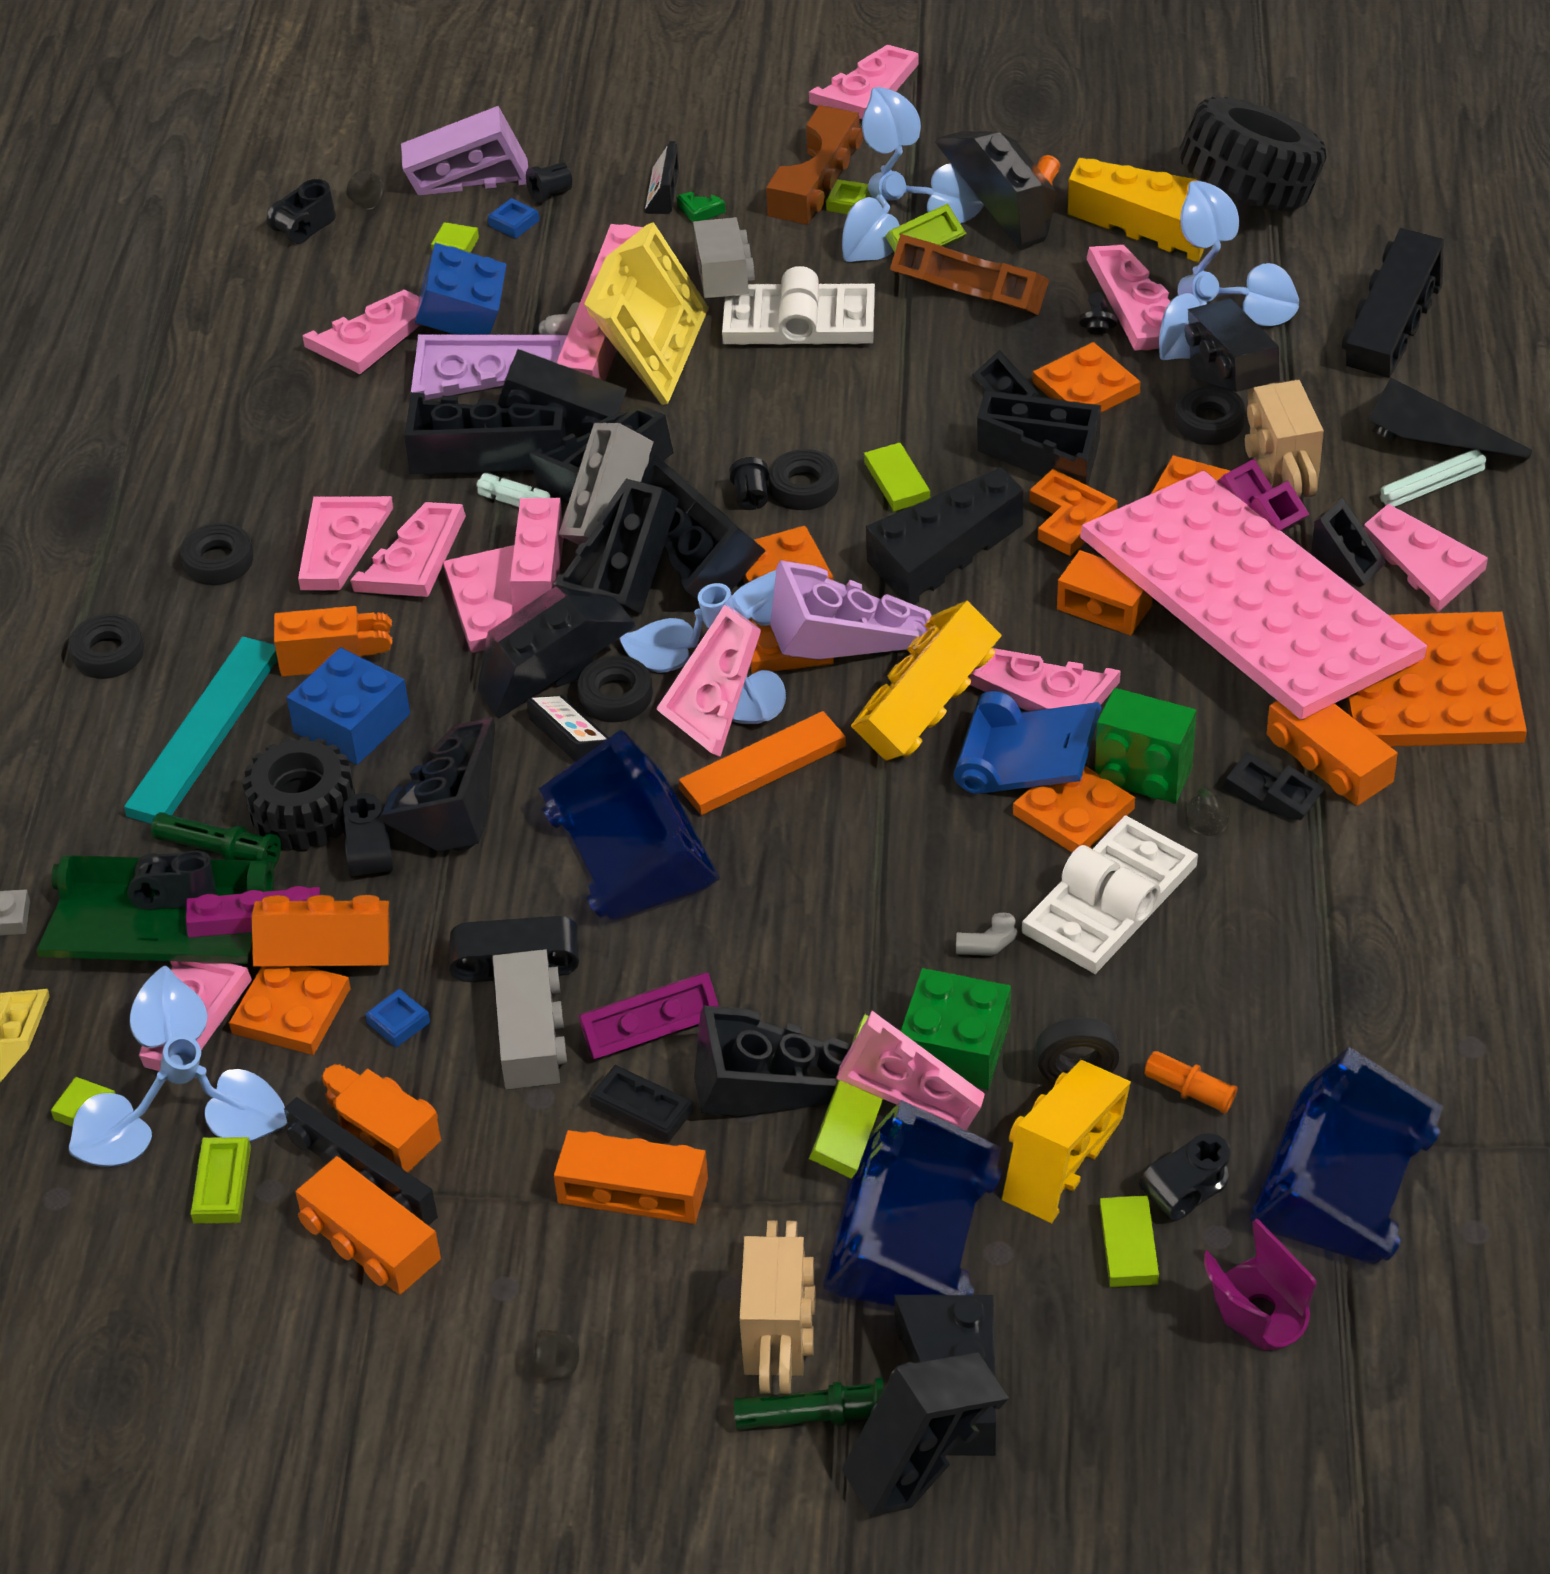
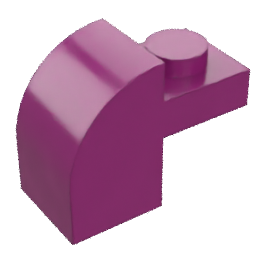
M1255 459L1224 474L1218 480L1220 484L1245 502L1262 518H1265L1273 527L1282 532L1298 525L1310 515L1290 482L1286 481L1272 488Z

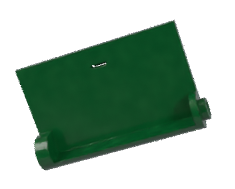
M63 855L59 864L55 863L52 868V887L54 890H58L60 900L37 948L38 957L248 964L253 952L252 932L188 938L186 925L187 908L146 910L135 906L128 897V886L131 880L136 877L135 866L141 857ZM211 859L218 896L243 894L250 890L274 891V870L271 861ZM149 865L147 873H150L152 865ZM153 889L150 898L154 897L156 890Z

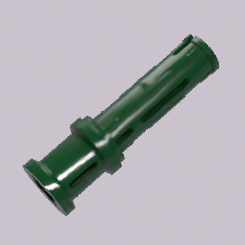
M164 812L156 814L151 826V835L154 836V839L222 855L224 860L271 861L274 869L280 857L281 841L277 835L267 834L266 836L248 833L247 829L242 826L224 829L175 817Z
M883 1377L875 1378L874 1382L869 1384L843 1386L840 1381L833 1382V1385H828L827 1390L734 1398L735 1421H737L736 1429L742 1430L754 1427L801 1424L815 1421H831L832 1425L837 1424V1427L845 1426L846 1421L869 1419L872 1408L877 1404L884 1391Z

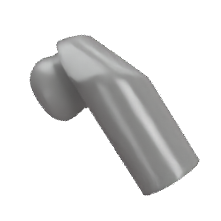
M573 303L567 314L551 315L546 320L541 321L539 324L540 335H568L580 303Z
M1004 912L994 914L992 917V927L984 933L957 932L956 955L992 956L999 953L1015 940L1017 929L1014 928V916Z

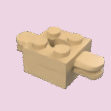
M1300 380L1276 384L1273 382L1248 389L1247 417L1250 425V434L1245 435V449L1248 457H1254L1272 488L1289 481L1299 498L1302 493L1305 497L1315 496L1318 490L1324 430Z
M767 1221L766 1237L744 1236L740 1303L744 1375H759L760 1394H771L772 1375H779L780 1394H791L792 1376H803L804 1356H813L814 1326H812V1315H815L816 1307L814 1257H805L804 1237H798L797 1221L786 1222V1237H778V1221Z

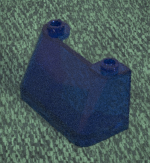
M622 729L539 788L546 802V805L542 807L545 816L555 828H559L562 825L571 834L594 880L588 884L591 894L586 898L591 908L600 918L607 915L610 919L616 920L705 890L720 880L714 864L668 779L658 765Z
M1348 1046L1315 1074L1300 1092L1253 1208L1251 1222L1258 1219L1273 1234L1371 1264H1376L1382 1259L1388 1261L1396 1253L1402 1239L1398 1235L1399 1224L1389 1218L1410 1158L1420 1149L1424 1151L1429 1150L1437 1140L1441 1130L1437 1126V1122L1443 1106Z
M900 1100L870 1134L858 1170L851 1180L824 1278V1289L844 1298L894 1306V1295H972L974 1285L969 1283L970 1273L961 1269L960 1265L975 1203L985 1192L991 1194L999 1183L1002 1169L997 1165L1002 1147Z

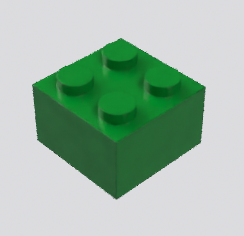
M1114 687L1097 721L1095 772L1102 779L1109 780L1121 789L1176 804L1193 766L1197 709Z
M922 968L901 1032L973 1086L989 1090L1011 1020V985Z

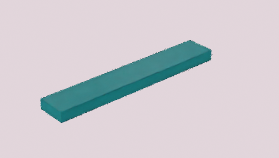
M242 636L125 804L126 817L152 824L154 817L159 812L173 815L278 661L274 644Z

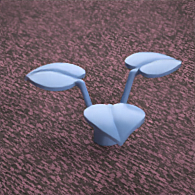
M875 87L871 90L870 99L863 115L862 133L865 142L874 151L886 154L895 150V153L886 165L881 166V172L874 174L870 178L868 190L872 197H866L856 202L847 215L842 236L843 259L846 262L878 260L887 257L893 252L885 236L888 231L900 225L893 215L888 214L890 205L887 201L897 200L904 193L930 195L927 202V212L948 203L960 224L974 218L984 206L952 163L939 167L933 173L931 178L932 188L907 186L904 177L900 173L891 171V168L903 153L902 146L912 145L918 140L921 122L917 110L904 96L882 87Z
M1202 181L1189 182L1187 196L1180 215L1183 235L1188 242L1197 248L1203 249L1212 246V249L1199 265L1193 267L1192 275L1185 276L1180 280L1178 296L1171 300L1164 312L1159 335L1161 360L1190 359V346L1186 341L1184 332L1185 325L1188 324V309L1206 305V302L1213 300L1216 296L1230 294L1246 295L1242 310L1260 326H1275L1287 322L1299 309V297L1294 284L1287 272L1278 265L1266 263L1254 267L1247 276V288H1221L1213 274L1204 272L1206 266L1221 248L1220 241L1231 240L1237 235L1239 216L1235 204L1221 189Z
M776 570L743 585L733 595H731L730 589L724 584L714 583L705 586L698 594L700 609L694 611L696 616L694 629H692L689 623L678 618H668L652 622L620 637L626 654L643 663L648 671L663 673L676 670L684 666L689 660L688 649L695 648L698 645L703 621L710 628L724 605L733 608L746 619L751 618L758 625H770ZM761 670L749 677L746 676L732 722L759 724L775 718L782 711L786 701V690L781 678L769 670Z
M163 966L142 986L134 1000L130 1013L132 1034L142 1046L157 1048L164 1045L160 1065L161 1071L157 1073L154 1083L139 1107L134 1111L131 1103L125 1097L114 1093L95 1095L82 1104L74 1118L69 1152L76 1159L99 1167L121 1166L136 1160L148 1148L152 1138L150 1127L140 1117L146 1112L161 1086L167 1080L175 1084H184L191 1081L194 1077L198 1078L205 1094L212 1097L205 1107L204 1115L208 1127L217 1137H249L250 1142L278 1131L287 1124L284 1112L285 1106L278 1094L266 1081L246 1070H227L219 1077L217 1088L214 1089L206 1076V1068L199 1065L201 1048L196 1041L206 1028V1007L194 990L183 983L167 966Z

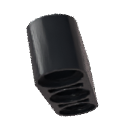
M565 916L461 923L450 931L449 971L454 978L463 982L494 981L493 955L547 949L549 967L558 966L559 976L570 974L579 965L578 926L575 921Z

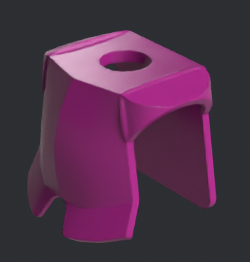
M1255 1219L1252 1222L1256 1251L1255 1257L1224 1273L1216 1259L1206 1250L1204 1253V1265L1207 1275L1213 1283L1214 1300L1224 1323L1258 1348L1277 1350L1294 1343L1306 1331L1310 1319L1309 1304L1317 1281L1258 1219ZM1255 1298L1269 1300L1275 1307L1274 1313L1269 1316L1252 1304L1250 1300Z

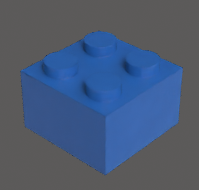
M435 242L423 277L415 323L455 335H490L499 312L507 264Z
M341 647L286 697L294 733L302 737H309L310 741H315L317 738L326 740L327 746L336 745L340 748V753L345 754L348 761L356 765L410 715L405 679Z

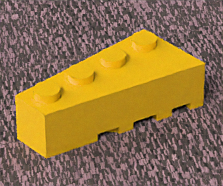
M1078 159L1068 180L1069 215L1107 229L1114 226L1120 227L1126 232V236L1139 240L1142 236L1157 241L1158 248L1168 252H1172L1174 248L1187 252V259L1198 263L1205 249L1197 248L1186 240L1180 223L1181 210L1187 196L1189 182L1198 180L1171 175L1167 172L1138 169L1129 165L1122 166L1100 162L1096 159Z
M968 600L930 616L924 624L928 630L921 637L917 636L907 648L911 655L896 664L887 675L892 684L890 686L885 684L876 690L852 723L851 727L885 761L899 756L904 758L910 756L922 743V739L919 736L926 727H933L946 714L947 710L944 705L951 697L956 698L970 685L971 680L968 676L975 668L979 669L984 666L995 654V650L992 647L1002 635Z

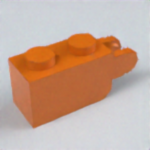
M357 606L275 613L274 644L281 677L312 674L340 647L361 658L363 655L382 654L388 650L390 651L392 637L388 633H390L392 619L383 612H378L377 614L374 612L358 614Z
M334 1064L325 1068L321 1077L324 1087L326 1086L328 1090L325 1093L328 1104L337 1111L340 1126L406 1172L413 1169L441 1141L436 1110L423 1099L416 1100L402 1091L401 1087L389 1077L382 1078L368 1068L361 1075L349 1068L346 1069L345 1065L341 1066V1064Z

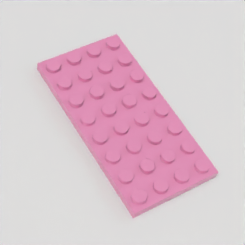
M1205 471L1082 525L1081 539L1301 720L1425 658L1427 649L1425 643L1282 531L1273 527L1265 518H1262L1245 502Z

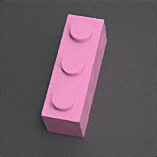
M520 498L510 576L514 614L555 587L553 582L560 574L564 537L558 535L563 522L560 498Z

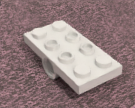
M798 266L788 269L783 274L781 284H748L749 294L725 296L722 329L723 344L819 345L873 343L875 284H819L818 276L813 270Z
M1125 815L1093 849L1086 845H1081L1071 854L1063 869L1062 881L1022 921V933L1096 974L1197 866L1198 854Z

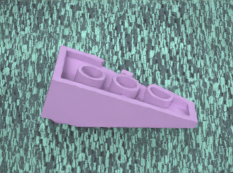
M781 560L777 565L770 625L780 650L784 655L824 659L906 650L914 638L917 636L921 637L928 630L924 624L932 615L926 609L888 594L879 599L863 591L862 584L849 580L847 585L827 578L828 571L817 566Z

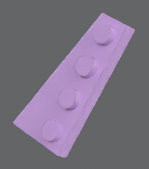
M418 335L411 392L425 393V400L440 398L442 395L451 396L503 386L517 349L557 363L567 335Z

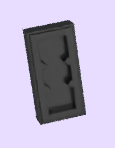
M617 1065L613 1066L590 1095L591 1107L667 1143L671 1141L693 1112V1101Z

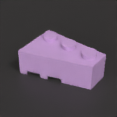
M499 106L401 143L403 171L417 195L463 191V186L485 184V189L496 188V183L518 181L519 185L526 184L527 157Z

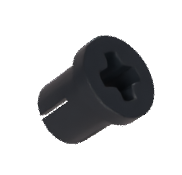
M563 162L544 168L534 166L526 171L528 191L532 199L537 203L547 201L549 196L571 190L572 188L571 172Z
M745 457L735 461L729 469V475L732 484L735 485L738 505L745 510H756V498L757 509L763 507L768 501L766 481L768 480L769 470L767 463L756 457Z

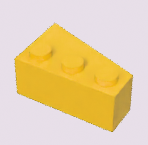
M1080 1060L1068 1073H1061L1053 1089L1047 1095L1041 1094L1035 1101L1032 1110L1025 1117L1019 1116L1012 1126L1009 1142L1013 1143L1002 1201L1052 1224L1059 1214L1058 1204L1063 1190L1066 1188L1074 1192L1081 1181V1177L1076 1175L1075 1172L1086 1156L1093 1160L1096 1159L1123 1119L1131 1081L1084 1060Z

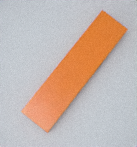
M822 711L680 778L679 789L699 814L703 815L845 747L846 736L826 713Z

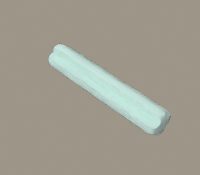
M1473 449L1384 485L1380 489V500L1385 505L1390 504L1396 507L1482 472L1485 469L1486 458L1479 450Z

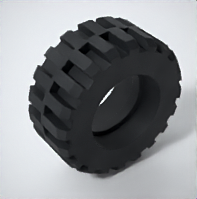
M1220 96L1206 98L1196 107L1179 149V156L1184 169L1188 173L1193 174L1196 180L1218 187L1234 200L1238 199L1244 201L1245 204L1261 206L1268 210L1294 211L1308 202L1327 158V152L1323 140L1318 138L1315 132L1305 128L1297 120L1294 121L1288 118L1283 113H1277L1266 106H1259L1243 99L1236 100L1233 97L1221 98Z

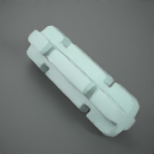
M489 473L482 474L477 482L479 495L490 499L496 496L497 501L516 507L520 505V498H550V494L547 491L534 488L531 491V486L501 478V481H499L500 477Z

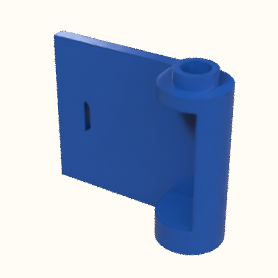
M989 691L981 694L977 700L954 771L956 783L967 792L977 794L1081 781L1102 707L1099 702L1021 712L1015 700L1005 693Z

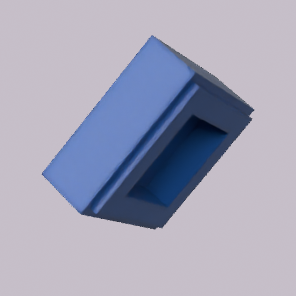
M513 198L488 215L490 227L514 239L539 222L537 210Z
M400 988L365 1013L367 1024L396 1048L430 1023L429 1012Z

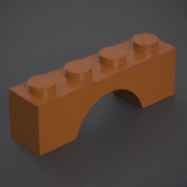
M823 105L817 107L806 124L807 154L813 158L801 164L780 166L766 187L767 213L769 217L808 225L814 214L821 211L824 198L832 190L841 171L847 169L854 150H858L862 144L863 133L862 128H859V113Z
M900 234L890 267L891 271L904 277L1035 315H1039L1050 280L1033 271L1005 263L980 259Z

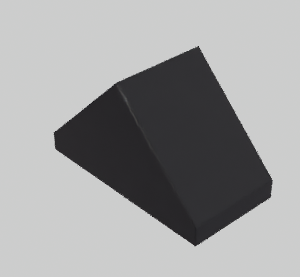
M1343 497L1336 499L1314 521L1311 555L1340 578L1360 587L1365 585L1386 563Z

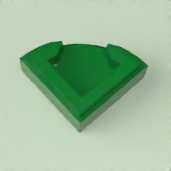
M694 192L676 196L677 206L692 222L704 221L726 212L725 202L712 194L711 198L694 196Z

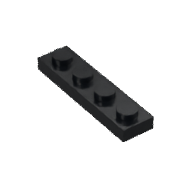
M296 1097L284 1108L288 1124V1137L299 1149L303 1151L309 1149L321 1157L325 1165L338 1156L428 1226L438 1218L433 1190L300 1098Z

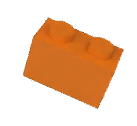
M1079 550L1058 579L1057 610L1129 636L1133 634L1152 606L1153 597L1111 562Z

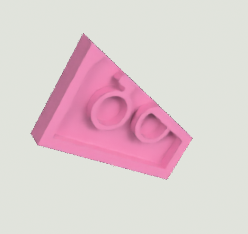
M886 45L859 61L858 68L847 75L839 73L834 76L832 84L826 88L816 87L809 91V103L859 113V119H863L872 88L882 87L896 92L919 65L918 53Z
M407 290L395 293L366 306L365 314L349 321L345 317L332 322L333 328L320 334L313 330L302 335L304 347L361 374L421 325L415 323L419 296Z
M392 496L313 497L298 577L300 590H341L393 510Z
M425 502L397 531L399 538L387 550L381 548L372 557L374 564L365 573L358 571L350 580L353 591L428 597L443 566V561L446 560L466 517L463 505Z
M871 1011L842 1061L836 1079L963 1134L980 1110L985 1095L873 1011Z

